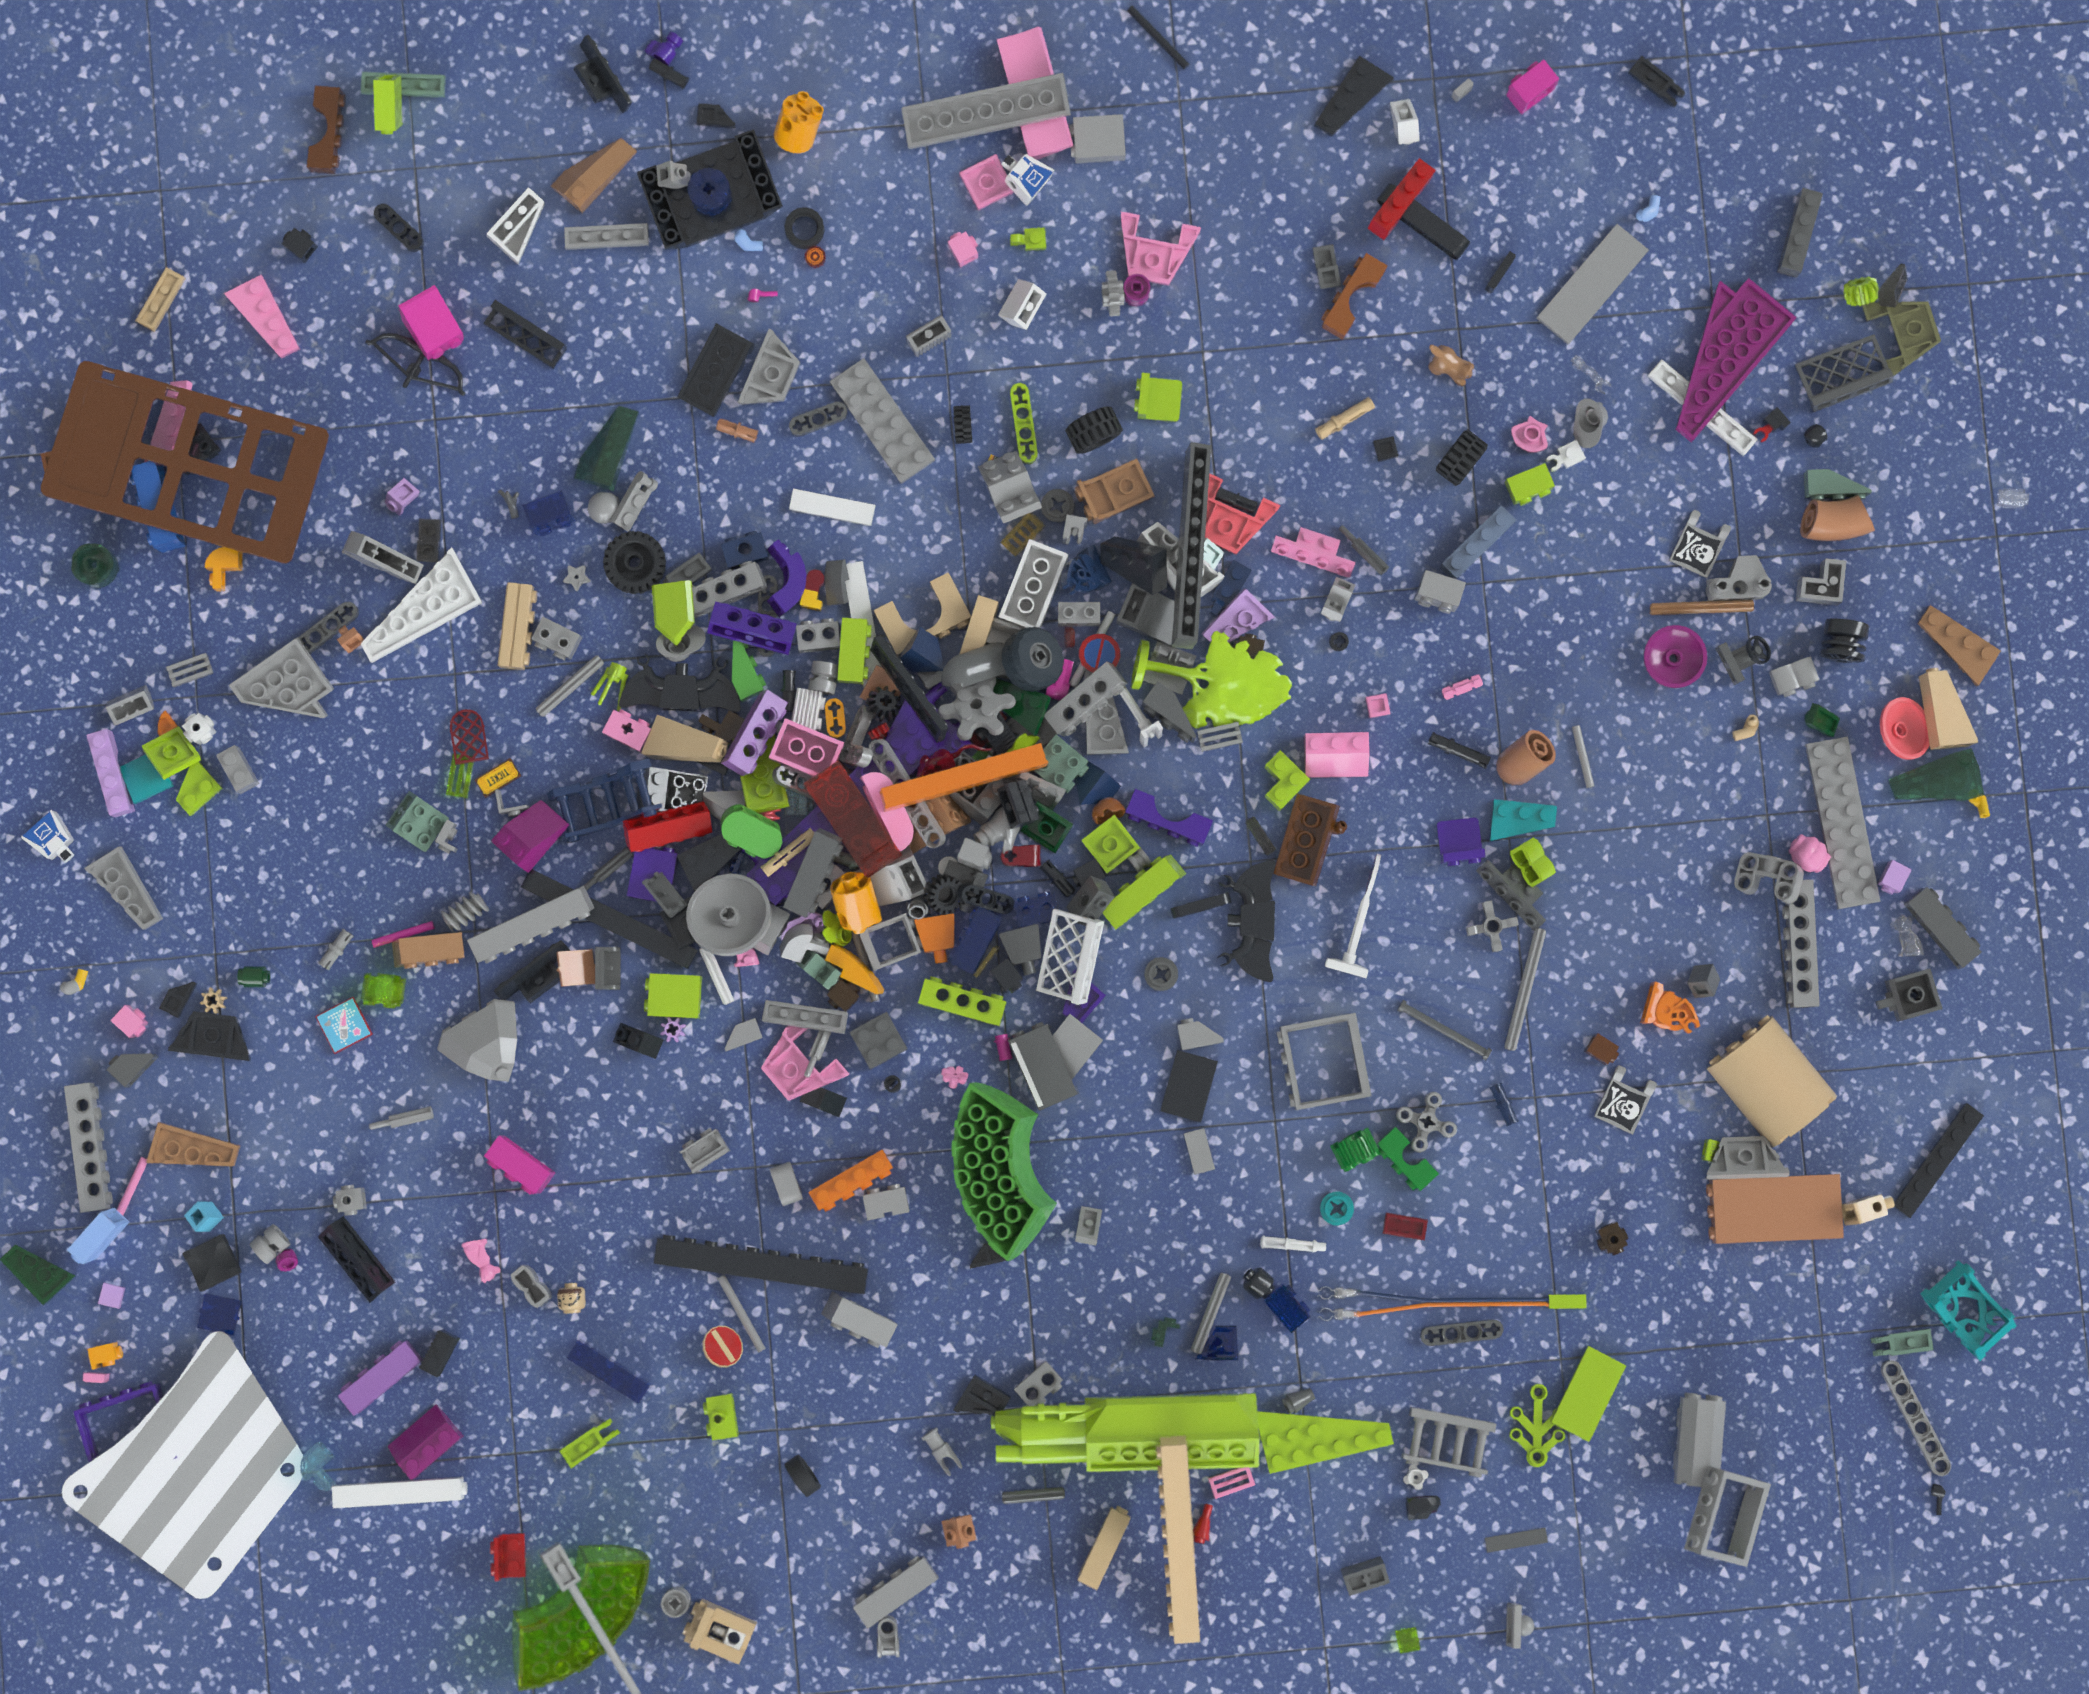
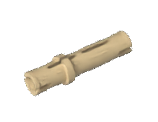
M1367 397L1336 417H1330L1329 421L1315 428L1318 437L1323 440L1330 434L1341 431L1350 422L1375 409L1374 403Z
M809 828L783 850L777 851L775 856L760 868L770 877L780 867L788 865L787 862L810 845L814 831ZM805 839V842H803L800 846H798L795 850L791 852V849H793L796 845H798ZM786 853H788L786 857H784L781 861H779L776 865L773 866V864L777 860H779Z

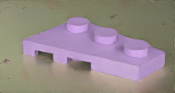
M1244 588L1201 634L1211 643V636L1215 631L1224 632L1229 637L1227 641L1231 642L1247 631L1253 630L1258 625L1275 617Z

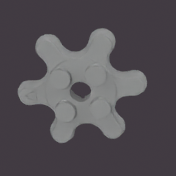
M996 677L981 681L974 686L962 687L961 683L950 684V690L956 695V699L950 704L941 705L938 709V714L944 720L954 718L960 722V727L957 730V737L960 740H969L974 730L979 727L986 728L992 735H999L1003 732L1004 725L998 720L997 715L1003 709L1014 707L1016 700L1009 693L998 695L993 692ZM975 701L982 704L979 709H972L971 705Z

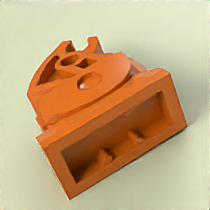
M1651 982L1640 1023H1653L1661 1029L1672 1031L1683 1029L1687 1034L1692 1032L1688 1028L1690 1022L1694 1024L1695 1028L1700 1026L1695 1008L1686 998L1682 999L1671 991H1663V984ZM1672 1022H1678L1679 1024L1672 1025Z

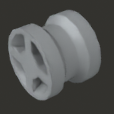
M1142 848L1137 850V854L1134 856L1130 855L1127 858L1137 873L1145 867L1152 866L1150 864L1151 860Z

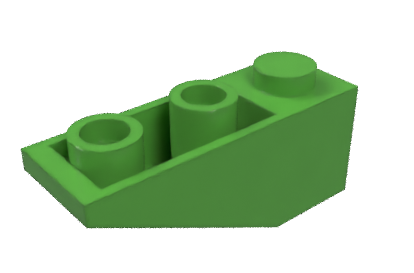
M733 640L732 683L740 700L744 702L764 691L763 686L766 683L762 674L757 675L754 669L757 667L753 655L748 656L745 650L748 648V644Z

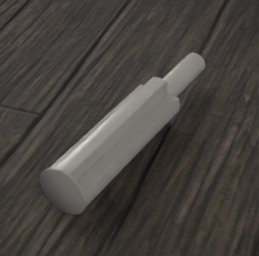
M818 1031L809 1053L811 1059L804 1073L805 1077L809 1078L811 1076L816 1061H820L831 1032Z
M430 1106L391 1115L388 1120L370 1123L369 1128L373 1130L390 1125L391 1128L434 1119L433 1109Z

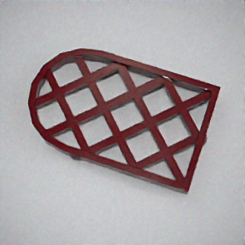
M470 709L458 711L450 721V733L456 765L489 759L485 725L481 716ZM471 713L477 716L474 722L468 718ZM458 715L463 717L459 724L454 721ZM479 719L481 721L482 727L476 724ZM465 720L471 723L468 730L462 727ZM453 724L457 726L454 731L452 729ZM474 726L480 729L476 735L470 732ZM459 728L465 731L461 738L455 734ZM482 732H483L484 741L479 738V735H480ZM467 734L474 737L470 744L464 740ZM454 737L459 740L456 745L454 743ZM476 739L482 743L479 749L472 746ZM461 742L467 745L464 751L457 748ZM484 746H485L486 755L481 752V749H482ZM469 748L476 751L472 758L466 754ZM456 751H458L459 753H461V755H460V757H459L458 759H457V756H456ZM478 753L483 756L480 758H475L478 755ZM463 756L468 758V760L460 761Z

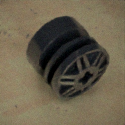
M1826 619L1823 634L1831 637L1832 640L1822 641L1821 645L1826 648L1821 649L1820 656L1840 663L1864 662L1865 655L1859 652H1865L1866 647L1857 642L1868 639L1870 626L1866 623L1849 619Z

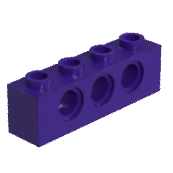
M715 601L707 633L789 655L797 623Z

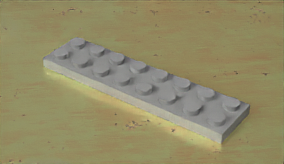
M1063 73L901 107L909 149L1071 115Z
M1848 737L1806 744L1805 748L1824 844L1826 845L1827 853L1831 855L1828 864L1837 910L1881 902Z

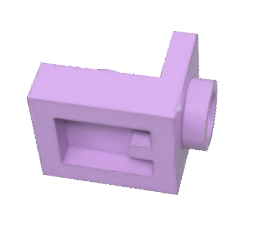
M403 478L387 492L385 504L390 511L400 516L404 508L419 495L420 491Z

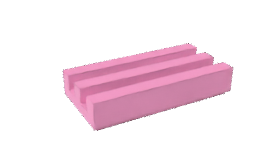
M1235 1468L1208 1478L1215 1499L1255 1485L1250 1468ZM1246 1470L1247 1474L1216 1485L1214 1484V1481ZM1249 1478L1250 1482L1217 1493L1216 1489Z

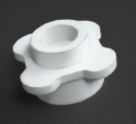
M1410 1465L1409 1472L1403 1477V1481L1405 1484L1413 1485L1416 1490H1420L1425 1479L1428 1478V1472L1418 1469L1416 1465Z

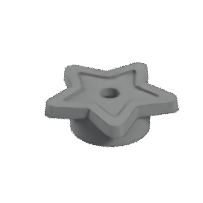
M585 565L577 569L572 566L567 567L568 575L563 582L572 584L575 591H578L584 583L590 582V579L585 575Z

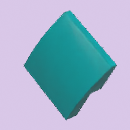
M146 754L119 767L134 804H138L174 786L170 777L163 780Z

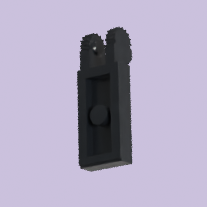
M1643 56L1638 59L1628 72L1629 75L1657 97L1662 98L1671 107H1675L1677 101L1666 93L1669 88L1679 97L1685 95V91L1674 83L1672 78Z

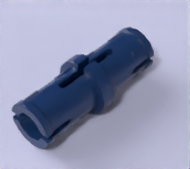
M1502 1082L1496 1084L1500 1093L1497 1092L1495 1085L1490 1087L1497 1102L1496 1108L1497 1110L1500 1109L1506 1127L1512 1125L1509 1116L1513 1123L1519 1122L1511 1106L1512 1100L1508 1099Z

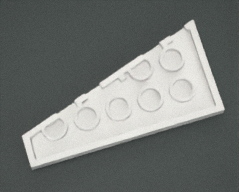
M452 547L433 566L434 568L401 600L402 602L388 614V617L361 643L371 663L482 604L479 595Z

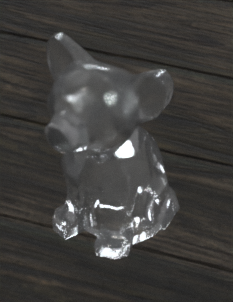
M1903 914L1890 923L1892 929L1899 931L1898 940L1901 945V951L1898 953V957L1924 956L1922 943L1911 930L1914 919L1913 915L1907 917Z

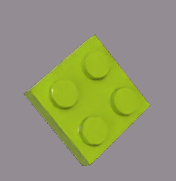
M179 726L142 745L144 753L163 780L201 761L200 755L185 737Z
M1115 814L1081 840L1106 873H1109L1140 848Z

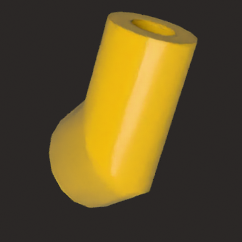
M1970 789L1967 793L1968 801L1978 808L1980 818L1989 817L1990 812L1985 795L1977 789Z

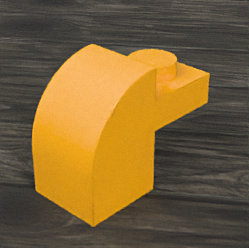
M220 547L209 554L204 568L213 571V573H210L209 582L215 591H225L226 571H242L243 552Z

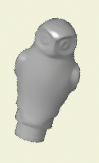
M1003 806L995 811L992 818L982 825L978 832L973 834L976 842L985 846H994L995 843L1003 841L1002 852L1004 854L1006 851L1012 850L1021 827L1010 829Z

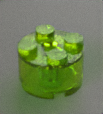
M364 973L361 993L362 1004L375 1006V1004L383 1003L385 1008L401 1007V1004L404 1003L406 978L377 973V976H371V973Z

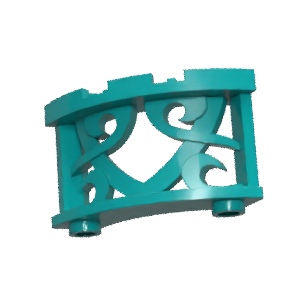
M1957 1260L1955 1262L1956 1266L1930 1290L1926 1288L1920 1294L1929 1308L1938 1314L1939 1320L1949 1332L1955 1331L1956 1336L1961 1339L1960 1343L1981 1361L1986 1356L1985 1353L2012 1328L2016 1327L2013 1320L2015 1316L2007 1308L2003 1309L1986 1292L1973 1275L1975 1271L1967 1263L1963 1265ZM1963 1276L1964 1283L1960 1285L1958 1279ZM1954 1283H1955V1288H1956V1290H1953V1287H1952V1285H1953ZM1970 1285L1975 1291L1968 1290ZM1957 1297L1977 1299L1978 1322L1968 1318L1958 1321L1954 1319L1959 1310ZM1953 1302L1952 1310H1947V1304H1952ZM1986 1303L1992 1310L1987 1311ZM1994 1316H1998L2004 1321V1324L1996 1332L1987 1328V1324L1998 1325L1993 1322ZM1971 1323L1977 1328L1971 1327V1331L1967 1332L1965 1325ZM1985 1332L1990 1334L1991 1336L1982 1345H1980L1984 1338Z

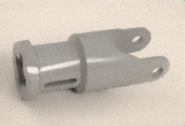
M937 1427L921 1437L923 1441L927 1442L932 1450V1455L948 1476H951V1473L944 1463V1457L952 1458L958 1467L962 1469L961 1462L950 1445L943 1441Z

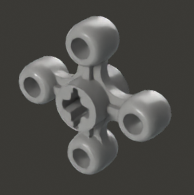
M1434 1091L1426 1095V1108L1422 1113H1414L1405 1106L1400 1107L1396 1111V1119L1399 1122H1410L1416 1125L1418 1132L1411 1141V1148L1417 1153L1424 1152L1427 1149V1136L1430 1132L1438 1131L1446 1138H1451L1457 1133V1126L1454 1122H1441L1436 1118L1435 1111L1441 1105L1442 1097ZM1432 1096H1435L1437 1098V1102L1435 1104H1432L1430 1102V1098ZM1402 1111L1407 1112L1408 1116L1406 1119L1401 1117ZM1428 1116L1429 1121L1434 1125H1428L1425 1128L1424 1123L1419 1121V1119H1426ZM1447 1125L1452 1127L1451 1133L1445 1131ZM1418 1140L1422 1141L1423 1146L1421 1148H1417L1416 1142Z

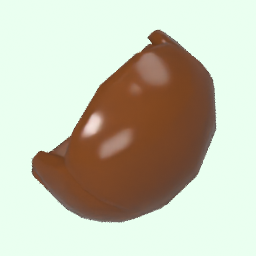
M1106 797L1094 806L1092 819L1096 824L1101 825L1114 814L1116 817L1122 818L1126 809L1117 799Z

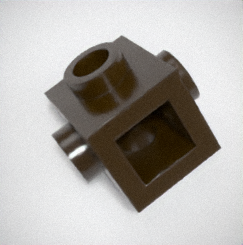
M1614 1221L1595 1230L1599 1238L1596 1242L1601 1252L1605 1251L1606 1254L1612 1253L1614 1256L1623 1252V1247L1628 1245L1626 1242L1629 1239L1624 1228L1620 1229L1618 1222ZM1612 1236L1614 1237L1613 1243H1611L1610 1238Z

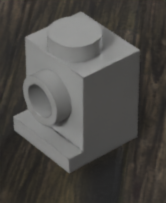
M667 161L656 166L658 186L679 189L688 185L690 172L687 171L685 164Z

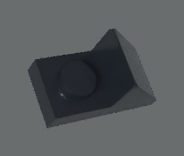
M820 1087L802 1095L800 1102L840 1117L847 1097Z

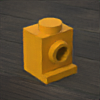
M117 1342L87 1349L92 1370L101 1368L100 1363H102V1367L114 1365L115 1360L123 1358L122 1347L118 1346Z

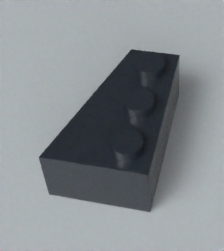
M1116 536L1100 543L1101 564L1151 595L1167 588V548Z

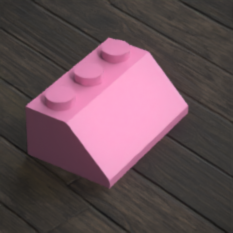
M1369 732L1305 733V775L1309 778L1368 777Z

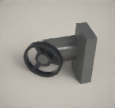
M1760 636L1749 638L1746 645L1732 652L1726 642L1715 648L1734 686L1745 680L1741 670L1756 663L1764 664L1771 657L1768 643ZM1752 639H1755V640H1754V643H1753V646H1752V645H1751V640H1752ZM1759 641H1760V642L1763 644V646L1765 647V649H1766V655L1763 653V649H1762V647L1759 645Z

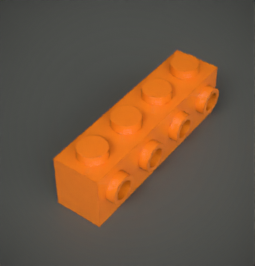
M882 1149L808 1193L818 1210L824 1209L827 1212L836 1206L835 1202L842 1198L843 1201H846L854 1196L853 1191L861 1188L863 1191L873 1185L872 1180L879 1177L882 1180L892 1174L890 1170L894 1167Z

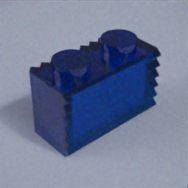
M1281 1284L1263 1301L1289 1332L1293 1333L1311 1317L1308 1314L1311 1310L1303 1301L1299 1303L1294 1296L1297 1293L1289 1284L1286 1287Z

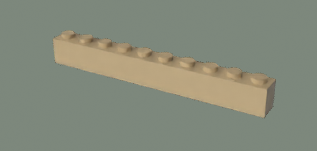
M1186 1436L1160 1437V1445L1156 1446L1157 1459H1161L1162 1465L1157 1467L1158 1479L1163 1478V1485H1159L1160 1499L1164 1498V1505H1160L1161 1518L1166 1519V1525H1162V1537L1167 1538V1545H1163L1164 1558H1168L1169 1564H1164L1165 1577H1170V1584H1166L1167 1597H1171V1603H1167L1168 1617L1172 1616L1173 1623H1169V1636H1174V1644L1200 1642Z

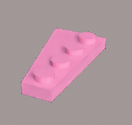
M262 275L224 293L281 358L300 349Z

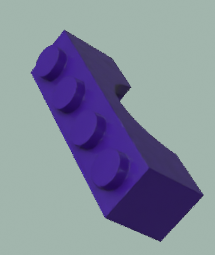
M1137 789L1134 790L1125 814L1129 815V820L1140 823V820L1148 823L1147 827L1159 831L1160 828L1168 831V836L1179 839V836L1187 839L1186 843L1198 847L1199 844L1203 846L1213 820L1196 813L1179 822L1166 820L1156 809L1155 797Z

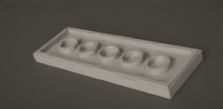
M1616 224L1536 319L1569 345L1649 250L1620 225Z

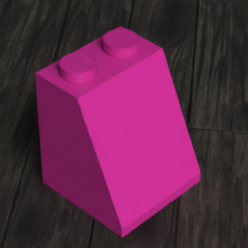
M435 285L398 305L403 323L427 360L439 358L443 355L444 351L449 348L454 349L458 347L464 340L461 329Z

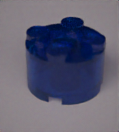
M713 168L701 169L692 174L688 183V194L692 205L705 215L721 213L731 201V189L726 176L721 171ZM708 189H712L710 195H707Z

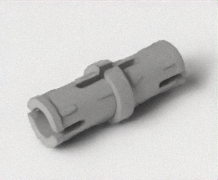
M342 929L334 942L328 945L329 949L318 963L327 970H330L339 955H343L344 948L354 936L345 929Z

